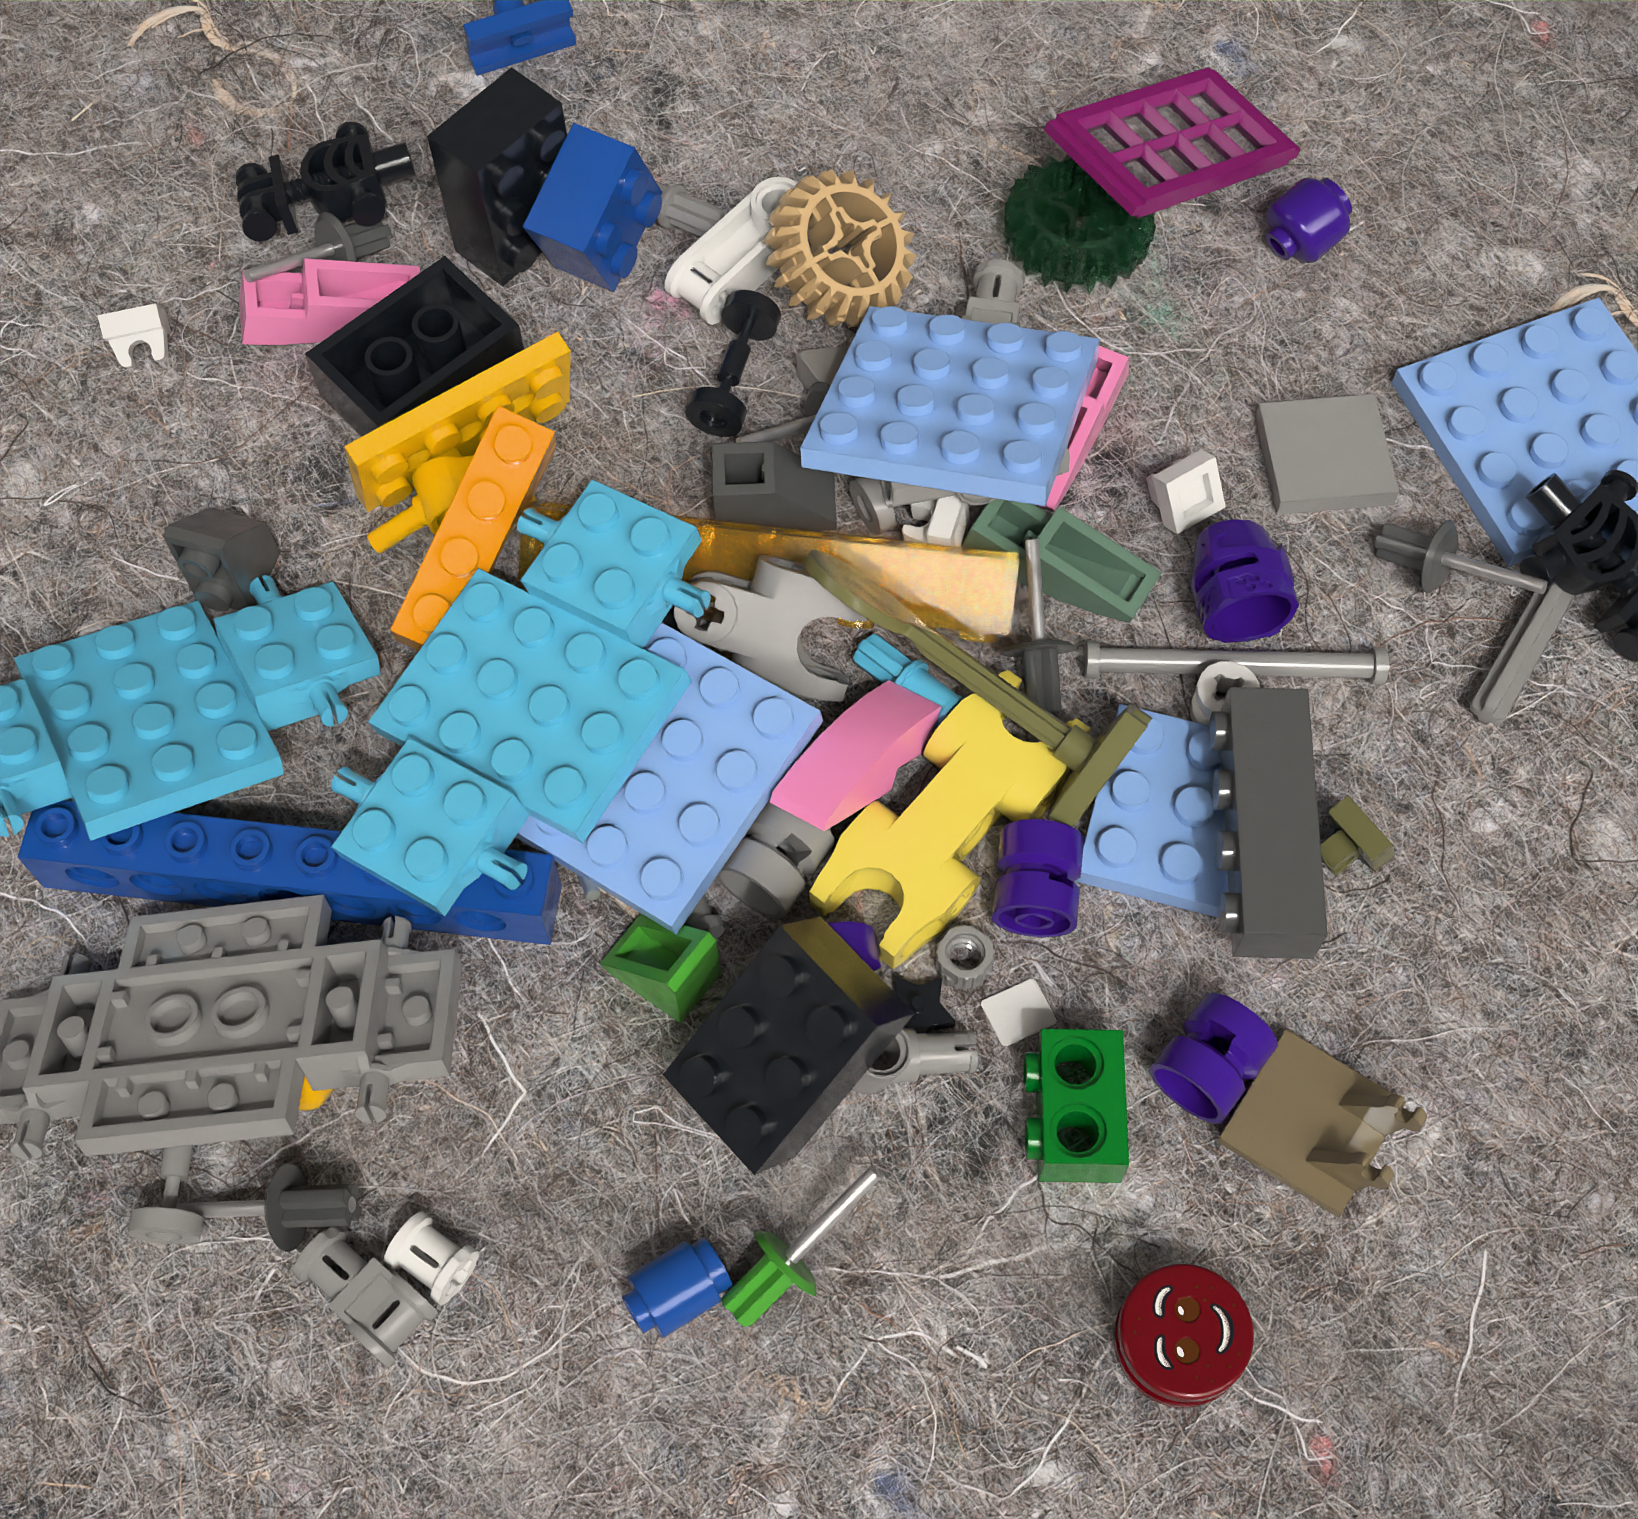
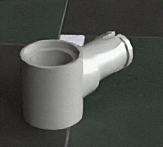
M902 1028L883 1051L887 1059V1070H876L870 1067L852 1090L860 1094L871 1095L881 1092L891 1083L916 1082L919 1075L965 1072V1074L975 1073L978 1066V1050L969 1051V1047L977 1044L975 1034L972 1030L952 1033L917 1034L914 1028Z

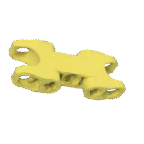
M1009 670L998 674L1017 689L1022 682L1021 678ZM976 693L960 701L938 726L925 747L924 758L941 769L940 772L901 816L878 800L870 803L840 835L834 852L809 891L810 906L823 916L834 912L855 892L866 889L879 890L891 896L899 905L900 913L884 933V938L879 944L881 950L879 956L880 960L892 969L906 961L923 945L940 936L974 895L981 877L964 865L962 861L999 818L1004 815L1012 822L1041 819L1057 800L1064 782L1071 771L1068 766L1053 756L1055 751L1042 741L1026 742L1012 736L1003 725V721L1007 716ZM1077 718L1066 723L1070 728L1077 725L1090 734L1091 728Z

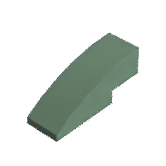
M995 499L986 505L961 546L962 550L993 569L1028 586L1025 541L1038 539L1044 594L1092 613L1130 623L1162 574L1161 571L1060 506L1051 516L1033 504Z

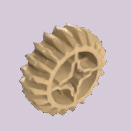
M830 169L829 171H823L817 177L813 175L804 177L795 185L796 188H790L780 197L779 206L771 212L767 221L773 228L766 233L763 243L775 250L768 256L765 265L780 269L782 274L776 279L774 287L784 288L788 286L793 292L790 297L789 306H797L804 302L807 305V320L817 319L824 314L827 327H837L842 322H845L848 328L861 325L869 306L880 308L893 307L900 301V297L903 296L901 290L906 288L913 278L907 269L913 265L917 255L905 248V246L911 243L915 234L902 230L899 223L903 221L906 211H896L893 213L888 206L892 193H883L878 196L874 193V178L864 180L858 185L853 170L843 172L837 177L835 172ZM808 238H809V241H810V244H811V250H810V247H809ZM851 244L852 247L844 253L841 248ZM835 246L840 249L833 254L828 253Z

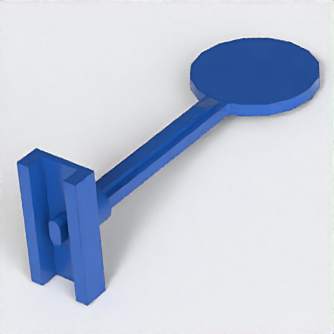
M493 0L494 15L463 24L469 60L476 76L577 45L576 37L570 26L569 18L573 17V9L569 0H541L528 5H524L523 0Z

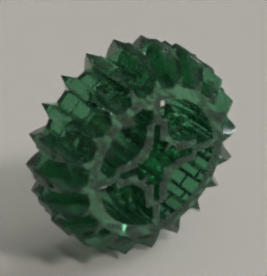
M1068 154L1060 162L1047 155L1041 167L1029 165L1024 177L1015 179L1010 196H1008V202H1005L1003 219L1005 221L1003 235L1005 237V244L1010 245L1012 261L1023 262L1026 276L1042 273L1041 279L1044 287L1053 281L1062 282L1066 294L1074 284L1083 285L1090 294L1096 286V282H1100L1112 289L1118 276L1130 279L1136 265L1143 264L1144 259L1148 255L1150 242L1154 239L1156 229L1154 224L1155 212L1140 218L1132 217ZM1127 168L1133 174V168ZM1141 182L1144 186L1147 187L1146 182ZM1081 216V226L1077 228V218Z

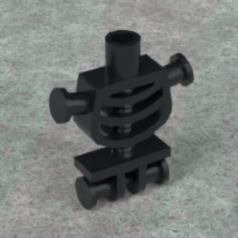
M345 122L338 127L336 139L320 142L308 150L301 162V178L289 181L279 154L269 157L271 169L269 173L263 166L256 163L242 165L235 175L242 229L249 239L259 242L266 241L275 235L277 222L282 220L288 235L298 233L294 204L306 199H310L318 214L328 212L339 220L353 217L355 222L361 226H373L379 223L385 214L384 204H386L383 184L416 175L406 142L373 151L367 129L357 122Z
M1611 470L1604 474L1600 485L1576 497L1560 477L1553 473L1536 485L1525 497L1550 526L1532 544V548L1537 555H1529L1521 561L1520 573L1546 580L1548 582L1547 588L1555 582L1563 591L1572 595L1592 592L1611 583L1613 588H1616L1617 592L1621 593V596L1594 624V627L1602 634L1626 623L1629 628L1621 629L1614 636L1613 644L1621 656L1630 661L1638 662V574H1635L1634 570H1632L1638 561V514L1625 503V501L1632 500L1638 493V482L1626 472ZM1575 545L1580 547V551L1584 553L1577 554L1573 547ZM1592 563L1600 570L1601 574L1588 569L1586 565Z

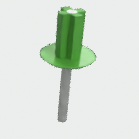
M869 1167L790 1247L771 1232L754 1230V1236L765 1252V1255L721 1298L722 1304L734 1314L737 1322L744 1327L751 1326L793 1283L809 1295H817L815 1278L801 1258L881 1179L872 1167Z

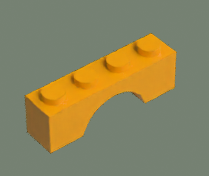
M499 405L497 406L390 629L397 642L419 651L479 568L492 574L514 525L526 506L531 503L556 450L555 431Z

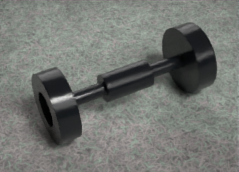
M737 290L730 293L723 307L721 317L724 324L738 336L736 340L729 342L717 374V379L721 382L719 388L700 387L695 389L690 396L685 410L686 417L691 424L707 434L719 437H732L741 431L747 410L743 402L730 393L731 387L737 386L742 377L751 352V348L747 344L748 340L763 341L772 338L777 331L781 319V311L777 304L769 297L752 290Z

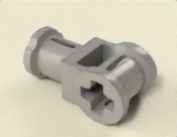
M990 259L976 266L973 275L974 286L977 288L976 296L968 297L966 314L962 315L961 319L993 324L1012 323L1020 327V322H1018L1020 303H1016L1015 300L1016 294H1019L1024 286L1025 278L1023 271L1012 262L1002 259ZM997 276L1001 278L1000 287L994 286Z
M330 1227L319 1233L303 1249L292 1268L293 1275L302 1282L311 1280L332 1300L328 1307L344 1322L342 1326L389 1369L396 1361L394 1352L423 1320L432 1322L439 1313L394 1270L390 1272L374 1257L369 1262L365 1261L345 1242L347 1235L341 1227ZM333 1267H340L349 1278L343 1280L332 1270Z

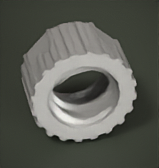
M973 925L954 926L952 929H948L945 936L936 945L937 974L939 973L940 978L946 982L947 986H953L956 990L963 989V991H967V989L973 990L976 989V986H982L984 981L989 979L990 973L993 970L994 944L990 941V936L974 928ZM958 948H968L978 952L980 961L974 969L961 968L951 961L949 957L951 952Z

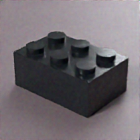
M512 67L427 136L455 252L502 287L518 273L528 270L542 253V250L525 231L523 225L567 137L562 102Z
M443 256L306 352L305 356L320 396L362 437L524 350L519 325L446 256Z
M820 916L780 925L663 1073V1076L752 1174L756 1175L797 1156L915 1013Z

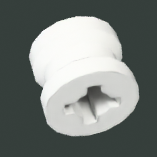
M1220 661L1209 665L1200 675L1190 704V717L1192 721L1209 725L1212 711H1221L1225 697H1218L1217 691L1227 693L1229 687L1260 688V683L1254 673L1244 665L1233 661Z

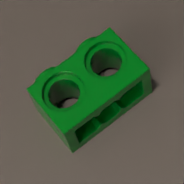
M1040 1029L1035 1051H1025L1023 1061L1024 1092L1036 1093L1037 1118H1026L1025 1121L1026 1160H1038V1182L1121 1183L1129 1167L1123 1030ZM1062 1062H1076L1087 1070L1090 1080L1082 1084H1070L1057 1074L1055 1067ZM1066 1127L1079 1128L1088 1134L1093 1147L1084 1152L1070 1151L1060 1143L1057 1132Z

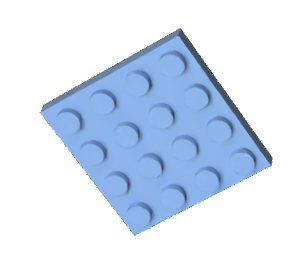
M1599 297L1396 370L1392 385L1508 567L1520 563L1529 555H1537L1532 548V544L1550 525L1525 497L1536 485L1551 474L1556 473L1576 497L1600 485L1604 474L1611 470L1626 472L1638 482V352ZM1637 493L1632 500L1625 501V503L1638 514Z
M869 306L800 447L801 467L1046 506L1098 361L1100 339L1079 336L1069 331L1050 332L1022 328L1012 323L993 324L965 320L955 315L937 316L904 311L901 308L892 306L882 308Z
M661 622L643 649L685 669L692 682L584 843L571 838L532 816L528 817L515 837L543 854L552 855L559 864L577 875L592 881L600 889L677 935L771 798L772 791L790 770L820 727L823 719L820 710Z

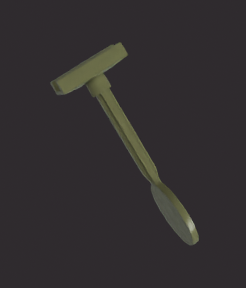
M812 549L803 562V566L808 573L842 603L877 625L909 638L926 658L1055 751L1053 756L1073 770L1049 814V817L1056 822L1074 827L1152 720V717L1131 703L1102 731L1097 739L1077 725L1070 728L945 636L920 626L901 602L854 567L834 556Z

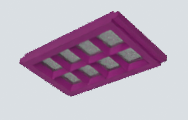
M1210 67L1057 114L1056 119L1047 121L1044 131L1132 217L1136 216L1137 218L1283 167L1290 160L1297 158L1301 151L1290 138L1216 70H1212Z

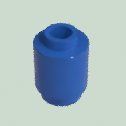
M702 1237L691 1245L686 1240L682 1241L627 1275L626 1278L632 1290L621 1297L642 1334L654 1327L663 1339L720 1303L721 1298L719 1294L733 1285L715 1250L707 1239Z

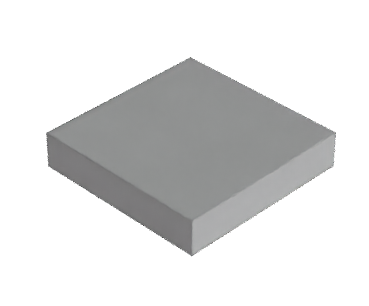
M1375 393L1259 403L1255 419L1276 515L1394 505L1399 489Z

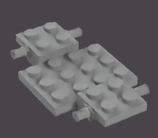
M324 894L132 916L118 969L89 972L92 963L88 957L74 953L72 958L70 954H67L63 957L60 975L52 977L48 990L30 997L0 1000V1125L19 1123L14 1142L11 1145V1153L24 1160H30L31 1155L34 1159H38L43 1152L42 1147L48 1124L53 1122V1120L77 1116L81 1117L74 1141L85 1156L293 1135L295 1133L304 1075L313 1091L360 1087L355 1117L364 1123L372 1124L374 1116L377 1123L382 1122L386 1118L389 1086L401 1081L450 1076L462 963L455 948L428 952L408 949L412 926L409 920L399 916H395V925L391 917L384 920L381 939L326 945L332 910Z

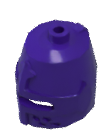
M1230 519L1220 521L1204 529L1197 537L1194 549L1191 589L1198 617L1209 638L1224 643L1248 642L1271 637L1281 632V629L1292 620L1299 607L1294 589L1292 568L1283 545L1280 544L1276 547L1264 527L1251 520Z

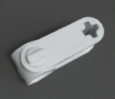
M773 177L757 184L751 193L673 263L665 279L664 288L666 292L677 299L683 297L698 308L701 318L708 324L713 325L722 321L721 313L730 293L737 290L755 291L778 270V268L765 265L768 256L775 251L763 243L766 233L773 228L767 221L771 212L779 206L780 197L790 188H796L795 185L798 182L786 177Z

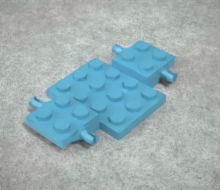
M593 479L568 514L559 521L542 515L532 508L526 509L523 512L526 518L523 516L519 517L517 523L518 532L544 543L543 549L521 579L528 592L479 568L368 721L377 734L402 746L400 751L385 772L374 782L352 771L347 766L337 771L345 781L334 775L331 782L332 791L347 797L359 805L357 806L356 813L331 848L346 861L441 915L446 916L463 889L483 873L502 883L510 890H515L521 885L515 876L524 880L527 874V865L507 856L504 852L529 816L584 843L692 682L685 669L643 648L673 605L691 613L695 617L702 616L704 614L702 607L707 609L711 599L709 591L702 590L682 580L685 565L702 542L697 527Z
M262 575L264 587L258 577L250 583V592L258 605L214 618L217 635L199 601H194L14 657L21 679L0 686V836H10L4 818L9 820L13 833L17 834L24 825L21 814L72 798L88 837L92 841L283 775L281 757L268 731L318 714L324 725L332 727L334 726L333 713L339 725L347 718L348 710L340 700L338 693L351 684L381 675L378 656L335 583L332 581L316 587L303 589L288 596H282L276 587L274 579L270 576Z

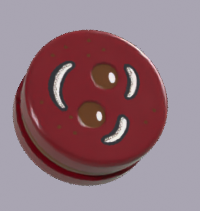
M1172 1264L1151 1271L1133 1286L1117 1314L1113 1337L1118 1363L1126 1378L1140 1393L1152 1401L1165 1406L1194 1408L1216 1400L1240 1378L1252 1355L1254 1330L1252 1318L1245 1301L1235 1287L1225 1278L1201 1266Z

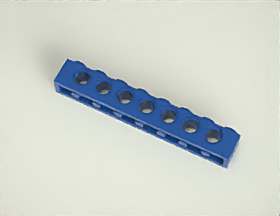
M64 800L31 811L17 857L44 888L210 907L324 894L332 910L331 920L382 926L384 920L388 917L392 918L395 925V916H399L409 920L413 930L551 945L562 888L557 866L552 855L506 850L504 854L527 865V874L524 880L515 876L521 885L515 890H510L502 883L483 873L463 889L446 916H443L341 858L331 846L342 831L170 813L90 841L74 802Z

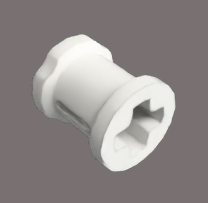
M422 1211L413 1215L400 1228L386 1250L383 1263L394 1271L401 1268L430 1288L431 1299L441 1306L457 1294L469 1279L476 1266L479 1252L470 1245L463 1248L457 1246L432 1227V1218ZM425 1253L428 1254L430 1257H432L434 1260H436L438 1263H436V1262L433 1261L431 1258H429L427 1255H425Z

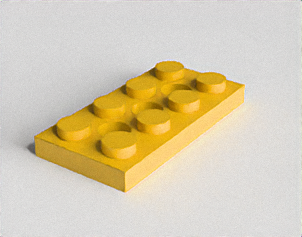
M557 331L345 445L344 448L355 494L366 511L369 512L380 505L382 507H391L406 499L413 491L412 475L424 462L441 456L462 457L475 454L498 405L531 421L536 420L537 423L547 422L559 415L565 409L566 403L570 402L571 350Z

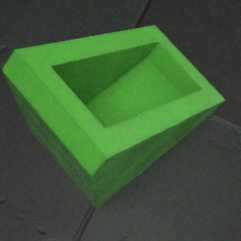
M642 914L636 918L600 962V965L608 973L680 1024H682L721 974L717 940L708 931L683 925L676 935Z

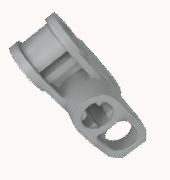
M761 555L758 557L752 581L715 570L697 573L687 581V583L709 591L710 595L716 597L715 608L718 610L713 618L695 617L691 613L675 606L674 618L678 628L685 636L698 643L732 652L730 661L797 698L843 702L849 676L842 674L840 670L822 665L811 659L803 648L800 639L801 631L812 620L824 616L837 617L853 622H866L867 618L842 603L823 588L808 573L803 563L777 556Z

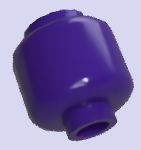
M1312 177L1300 179L1268 207L1266 220L1270 231L1266 234V240L1271 249L1283 260L1287 261L1293 256L1303 263H1314L1348 234L1351 225L1349 215L1353 210L1351 202L1344 191L1328 178H1322L1321 180Z

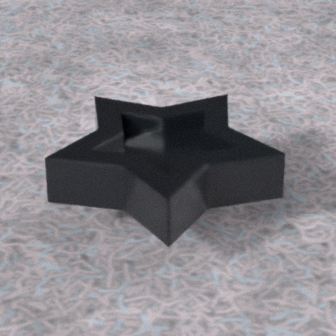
M895 975V994L915 1013L903 1028H914L917 1034H928L929 1031L955 1027L956 1021L940 1003L942 978L916 985Z

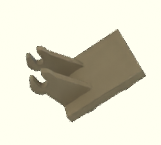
M1285 1029L1277 1042L1278 1047L1260 1070L1217 1142L1339 1218L1355 1191L1369 1186L1378 1189H1386L1394 1177L1393 1170L1388 1165L1377 1169L1370 1165L1387 1135L1401 1129L1415 1132L1420 1131L1427 1119V1114L1421 1107H1417L1413 1112L1408 1111L1404 1108L1406 1101H1404L1405 1098L1403 1096L1389 1092Z

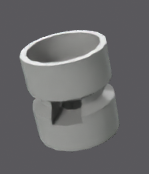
M769 799L747 831L748 838H743L716 877L723 887L748 907L768 917L781 919L787 915L805 888V881L802 875H812L817 871L834 846V836L829 829L823 831L770 803Z

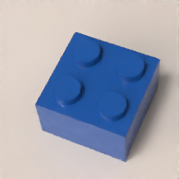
M573 122L523 228L555 268L615 292L621 277L626 278L635 265L638 252L636 246L645 228L651 227L659 216L663 192L635 147Z

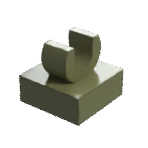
M1349 795L1328 811L1331 823L1338 832L1321 844L1322 861L1335 876L1347 869L1359 856L1362 857L1374 872L1395 856L1392 843Z

